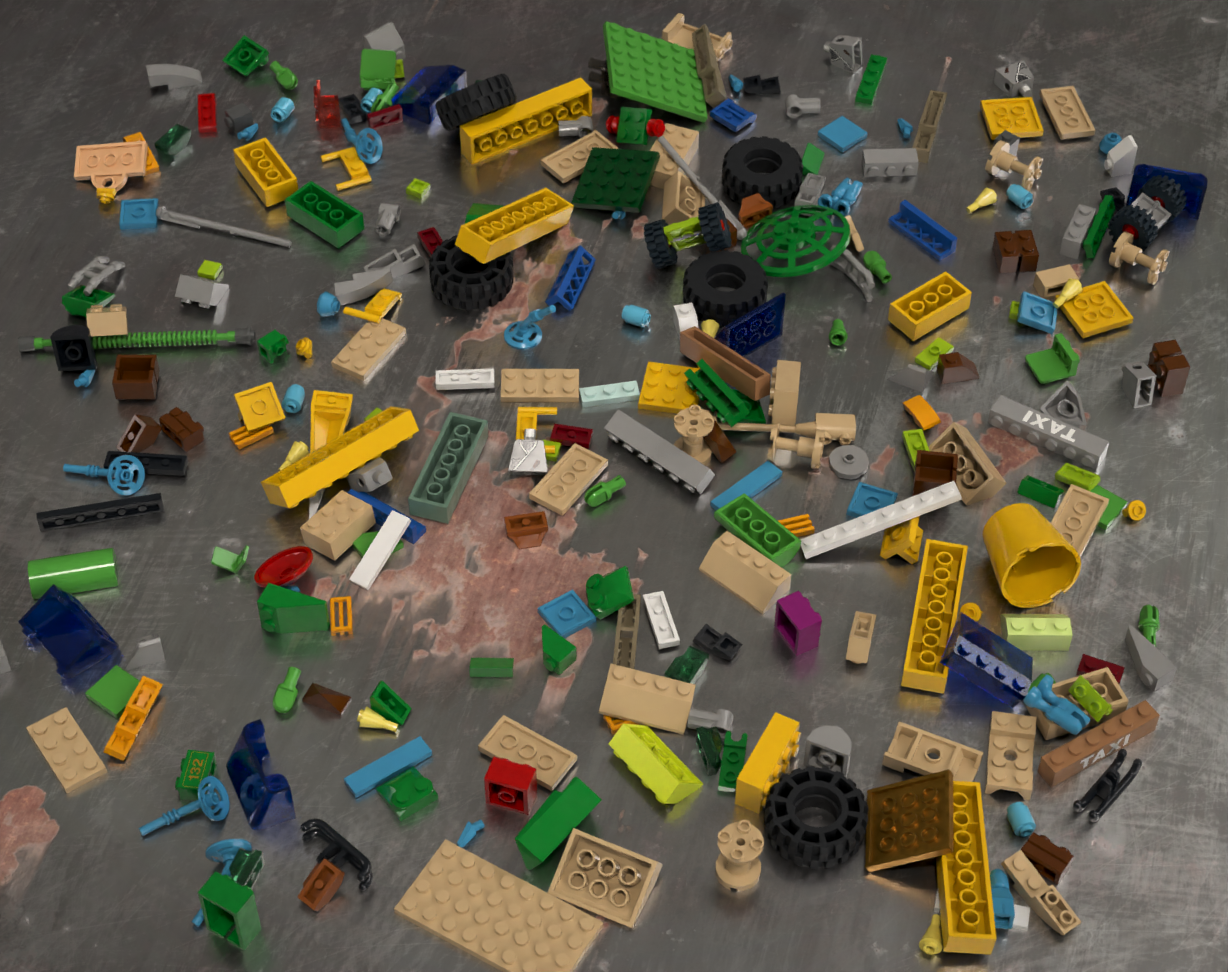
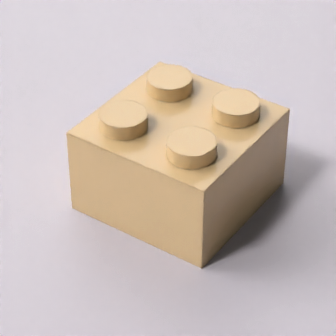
M111 304L110 308H103V305H92L90 309H87V327L90 330L91 336L128 334L127 309L122 307V304Z

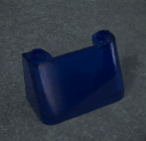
M1147 164L1135 166L1126 202L1128 206L1137 199L1139 189L1151 177L1162 175L1163 178L1166 175L1169 176V180L1173 178L1176 185L1178 183L1181 185L1180 190L1184 189L1185 191L1183 196H1186V206L1182 211L1186 209L1190 214L1189 218L1199 219L1208 184V179L1203 174Z
M54 584L18 621L24 628L22 632L30 639L33 637L38 639L57 660L56 666L58 669L56 671L65 679L67 677L74 678L113 654L119 648L118 643L79 600Z
M261 719L245 725L226 763L229 778L248 824L255 831L266 830L296 818L291 788L285 776L272 774L265 777L262 763L265 758H270V754L267 749L265 728Z

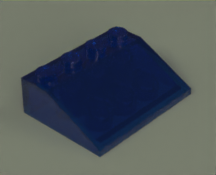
M454 65L423 67L393 97L392 106L400 104L403 115L429 125L438 116L435 108L436 102L467 87L466 70Z
M784 292L726 325L714 339L745 358L782 336L786 294Z
M962 612L959 614L940 662L1013 708L1025 698L1032 682L1033 657Z

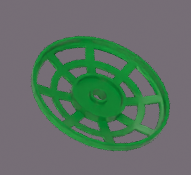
M819 205L789 207L767 215L755 223L747 231V236L742 240L741 253L748 255L746 247L756 243L762 253L756 261L765 270L767 276L794 277L804 275L827 266L845 251L850 242V226L847 219L840 212L829 207ZM799 214H811L813 216L800 218ZM791 215L790 219H787L783 222L777 221L783 217ZM834 215L843 222L844 228L832 226L827 216ZM821 218L826 223V226H815L813 222ZM769 225L775 227L772 232L763 234ZM761 227V229L757 233V236L752 239H749L750 236ZM817 232H825L819 241L815 240ZM832 232L842 233L843 236L834 249L829 251L823 246L831 237ZM772 238L773 243L768 248L761 242V240ZM809 244L811 245V247L796 252V250L804 248ZM776 248H779L781 250H787L788 253H778L773 251ZM816 250L824 255L810 263L796 266V258L808 255ZM768 256L776 259H788V267L784 268L765 266L762 263Z

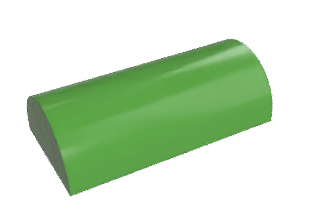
M745 493L714 512L715 520L724 528L781 568L793 559L800 548L801 540Z
M114 548L28 561V577L33 600L118 586Z

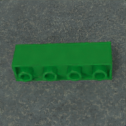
M701 359L696 363L699 367L698 371L694 373L691 369H688L684 373L688 379L686 384L692 391L697 390V396L702 402L707 401V407L712 412H717L716 416L723 424L727 422L732 428L750 412L744 402Z

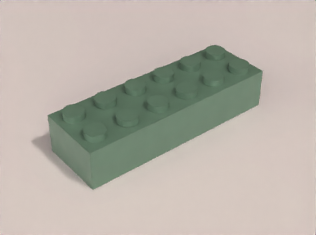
M453 412L449 413L408 498L410 515L446 524L449 523L489 437L487 420Z

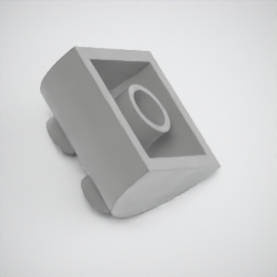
M821 726L814 729L806 741L804 765L815 766V768L827 767L835 772L837 770L847 778L852 750V742L849 735L839 726Z

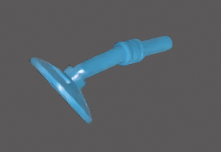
M346 118L342 119L341 124L345 130V136L348 142H352L356 146L359 158L367 164L376 163L383 151L382 140L378 132L372 128H365L356 135ZM367 133L371 134L375 140L372 141L368 138ZM361 153L364 154V155H366V156H367V159H365V158L361 155Z
M550 305L543 309L533 310L523 321L510 324L504 332L506 343L516 349H530L538 345L542 339V331L533 322L542 320L544 316L554 313L556 307ZM515 325H517V326L514 328V331L509 332L512 327H514ZM532 333H536L537 336L529 341L528 338L532 336ZM511 338H514V339H516V340H518V341H523V343H521V342H516V341H514V340L511 339Z
M131 455L118 456L111 462L108 469L100 468V466L95 467V465L79 466L64 464L63 466L64 472L86 474L87 477L95 476V478L99 476L107 477L111 489L120 495L136 493L143 485L145 479L142 463ZM129 460L132 464L120 463V461ZM121 466H127L128 468L122 469ZM137 469L138 478L136 483H134L132 481L134 476L133 471ZM117 486L129 487V489L121 490Z
M205 777L201 780L198 787V800L176 810L173 808L171 809L172 812L167 811V814L163 813L162 817L140 827L139 831L144 836L164 825L169 826L170 822L173 824L175 820L179 821L180 817L202 808L209 819L213 821L223 820L226 818L230 806L227 790L216 777ZM215 788L217 789V791H218V793H219V795H220L221 801H219V796H218V794H217L216 792H214V789H215ZM220 809V813L217 816H214L213 813L217 812Z
M243 839L222 840L210 845L206 849L205 855L208 860L225 865L221 875L231 876L235 863L252 852V845ZM243 848L246 850V852L241 853L239 849ZM200 908L191 921L198 927L204 920L202 908Z

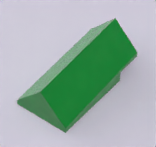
M574 777L563 792L554 790L514 838L528 870L542 863L572 832L573 828H576L601 802L602 799L578 777Z

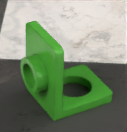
M246 545L239 555L216 546L213 551L211 564L237 574L246 562L249 546Z

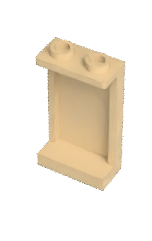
M678 13L662 31V39L694 50L692 33L698 28L685 24L684 15ZM709 32L717 61L722 59L724 53L732 47L731 32H728L724 37Z

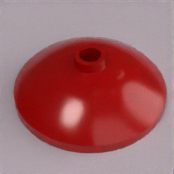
M297 546L273 555L257 569L254 575L257 585L266 588L267 584L271 583L280 587H286L296 583L311 566L313 553L308 547Z

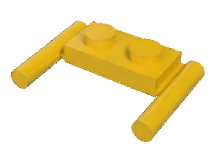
M355 147L320 156L322 163L340 158L351 179L335 184L337 191L372 182L371 176L368 174L364 162L359 158Z
M384 288L377 292L376 296L367 304L365 312L345 306L343 313L380 323L387 312L401 299L402 293Z
M518 407L516 439H524L525 429H535L537 435V415H557V407ZM545 445V453H555V445Z

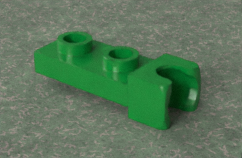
M727 731L725 734L718 783L719 791L736 793L737 778L744 767L748 740L747 733H743L739 741L732 740L730 731Z

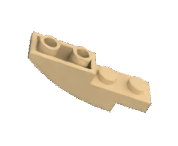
M1021 850L1001 863L1002 867L1015 884L1012 887L1045 923L1063 936L1082 923L1054 885H1047Z

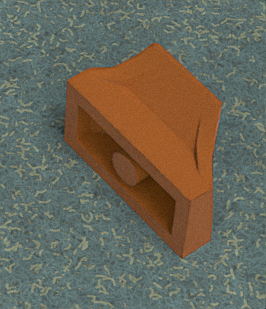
M759 193L743 198L738 220L744 228L752 227L762 218L772 214L773 205L765 201Z
M545 511L504 517L507 536L515 542L519 549L541 546L543 537L548 531Z
M324 858L321 863L316 864L303 883V889L297 897L311 909L318 912L329 903L339 889L345 873L328 859Z

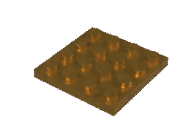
M949 769L867 790L868 822L866 828L865 868L869 872L954 853L953 773Z

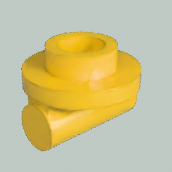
M97 188L96 198L99 199V202L110 204V201H114L116 195L115 188Z
M307 337L298 340L295 347L296 353L310 359L312 357V341Z
M1140 500L1131 501L1127 508L1122 510L1123 516H1129L1132 520H1141L1146 513L1145 504Z
M973 602L965 603L960 609L961 619L969 624L977 622L983 614L980 607Z

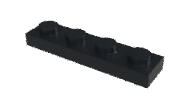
M108 451L103 466L105 469H108L111 462L118 456L131 455L140 460L145 474L184 476L188 457L185 455ZM129 460L120 461V463L132 464ZM121 466L122 469L128 468L127 466Z

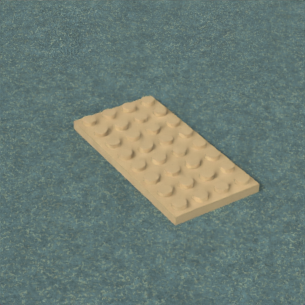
M446 839L394 908V913L502 972H573L603 928V922Z

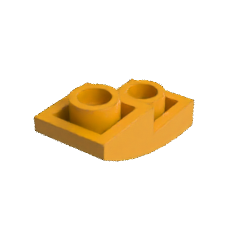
M921 395L902 402L904 409L913 416L915 424L922 430L931 429L941 423L936 412Z

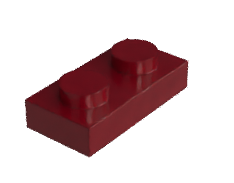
M400 104L367 114L368 128L378 130L403 122Z
M435 227L417 232L419 241L431 257L436 247L440 246L443 242Z
M554 423L550 441L559 442L565 446H573L576 443L589 449L593 437V429Z
M1083 654L1076 675L1080 676L1108 667L1118 684H1120L1125 667Z

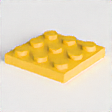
M1032 97L981 100L980 107L991 140L998 137L1004 130L1020 138L1043 136L1044 130Z
M1105 281L1082 287L1083 291L1065 301L1059 307L1082 338L1131 324L1134 319Z
M648 361L638 401V409L678 414L681 410L689 408L691 405H699L700 398L696 394L697 390L692 391L686 384L688 379L684 374L688 369L695 373L699 368Z

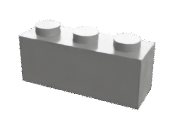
M916 148L863 149L861 164L864 177L917 176L919 161Z
M1081 204L1078 205L1063 236L1060 255L1078 259L1083 248V241L1088 236L1089 227H1092L1096 213L1095 208Z

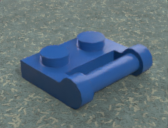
M730 98L710 111L711 118L734 132L739 131L748 123H753L757 117L755 113L748 112L735 104Z

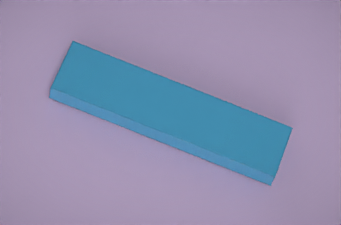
M766 461L713 499L710 506L718 510L743 493L752 498L782 476V471L770 461Z
M419 736L345 777L344 783L354 797L357 798L431 757L432 750L422 737Z

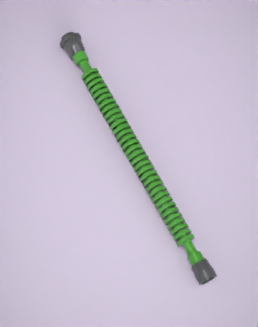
M247 327L235 329V331H227V333H217V330H213V333L212 330H208V334L207 330H203V334L202 330H198V334L197 330H193V334L192 330L188 331V334L187 331H183V334L182 331H178V334L177 331H173V334L172 331H168V334L167 331H163V334L162 331L158 332V334L157 332H153V334L152 332H148V334L147 332H143V334L142 332H138V334L133 332V334L91 336L94 349H98V346L99 349H103V346L104 349H107L108 346L109 348H113V346L114 348H118V346L119 348H123V346L124 348H128V346L133 348V345L134 348L138 347V345L139 347H143V345L144 347H148V345L149 347H153V345L154 347H158V345L159 347L163 345L187 346L188 344L192 346L193 344L207 345V343L209 345H212V343L217 345L218 341L252 345V342L256 341L255 330ZM35 336L18 337V349L20 352L52 347L51 339L35 338Z

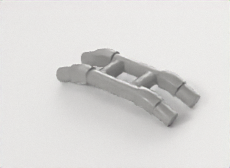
M835 244L832 245L831 250L836 247ZM845 249L840 256L847 260V263L835 259L830 265L845 273L860 288L866 301L871 302L873 300L871 289L875 287L873 275L848 249ZM854 268L858 271V275L853 271Z
M97 256L80 271L74 273L67 288L74 290L84 277L90 280L83 293L89 296L107 276L116 270L124 269L125 263L114 261L108 266L104 265L109 263L107 256ZM94 269H96V270H99V271H101V272H100L99 274H97V273H94V272H91V271L94 270Z

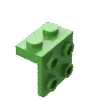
M362 49L359 78L361 88L368 91L371 88L385 91L390 82L396 84L394 79L395 51Z
M1062 333L1054 336L1051 349L1028 354L1025 357L1026 363L1041 384L1075 376L1078 364L1080 363L1078 354L1073 351L1070 342L1065 339Z

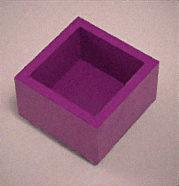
M799 591L777 600L774 627L795 655H801L818 647L822 618L818 612L812 609L809 600L803 597Z

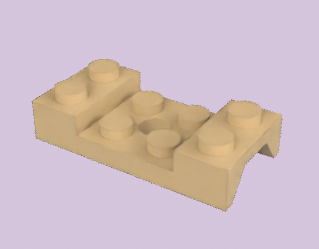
M992 711L989 726L985 794L989 795L1002 789L1019 792L1025 800H1030L1033 787L1032 769L1036 717ZM1012 755L1016 760L1009 761L1004 756Z
M899 721L890 747L884 753L882 765L902 773L906 768L922 775L949 769L953 773V781L973 782L981 764L983 752ZM935 753L939 758L931 759L928 757V754Z

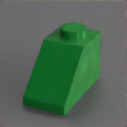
M544 624L542 626L543 664L549 671H554L560 675L577 660L576 646Z

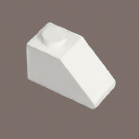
M1131 135L1124 138L1108 151L1104 166L1111 177L1132 174L1138 146Z
M692 303L674 305L673 323L679 340L680 332L694 326L699 328L697 315Z

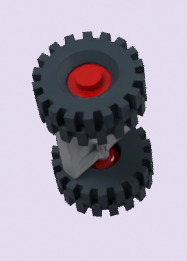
M1162 175L1151 177L1139 189L1137 199L1128 207L1124 206L1109 221L1108 229H1110L1109 235L1113 236L1112 241H1117L1123 232H1128L1134 236L1132 245L1141 248L1142 252L1145 251L1156 239L1157 231L1164 223L1173 221L1186 206V196H1183L1185 191L1184 189L1180 190L1181 185L1179 183L1176 185L1174 183L1175 180L1173 178L1169 180V176L1166 175L1163 178Z

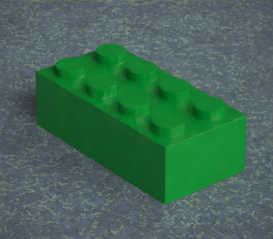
M312 181L285 199L288 217L337 248H340L364 230L362 212Z

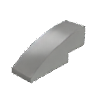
M172 64L146 65L150 87L167 84L169 90L203 84L199 70Z
M808 173L800 186V192L795 199L794 206L816 205L826 177Z
M415 244L399 253L394 249L363 268L366 272L390 268L394 278L412 272L426 265Z
M386 268L353 274V280L335 283V294L340 302V306L363 300L387 287L393 282L391 270Z

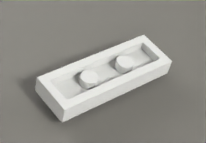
M494 368L436 370V390L495 388Z
M664 592L644 594L643 603L658 648L663 649L680 645V639Z

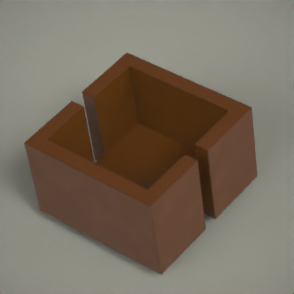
M1017 230L1015 233H1012V231L995 232L992 249L999 273H1016L1019 256H1021L1019 272L1036 271L1039 253L1032 230Z
M1176 340L1153 343L1152 351L1149 354L1150 358L1147 367L1156 375L1154 389L1158 391L1161 397L1183 394L1190 371V365L1184 354L1181 355L1182 350Z
M117 355L112 381L116 399H155L160 372L157 355Z
M917 450L912 496L952 481L956 483L958 454Z

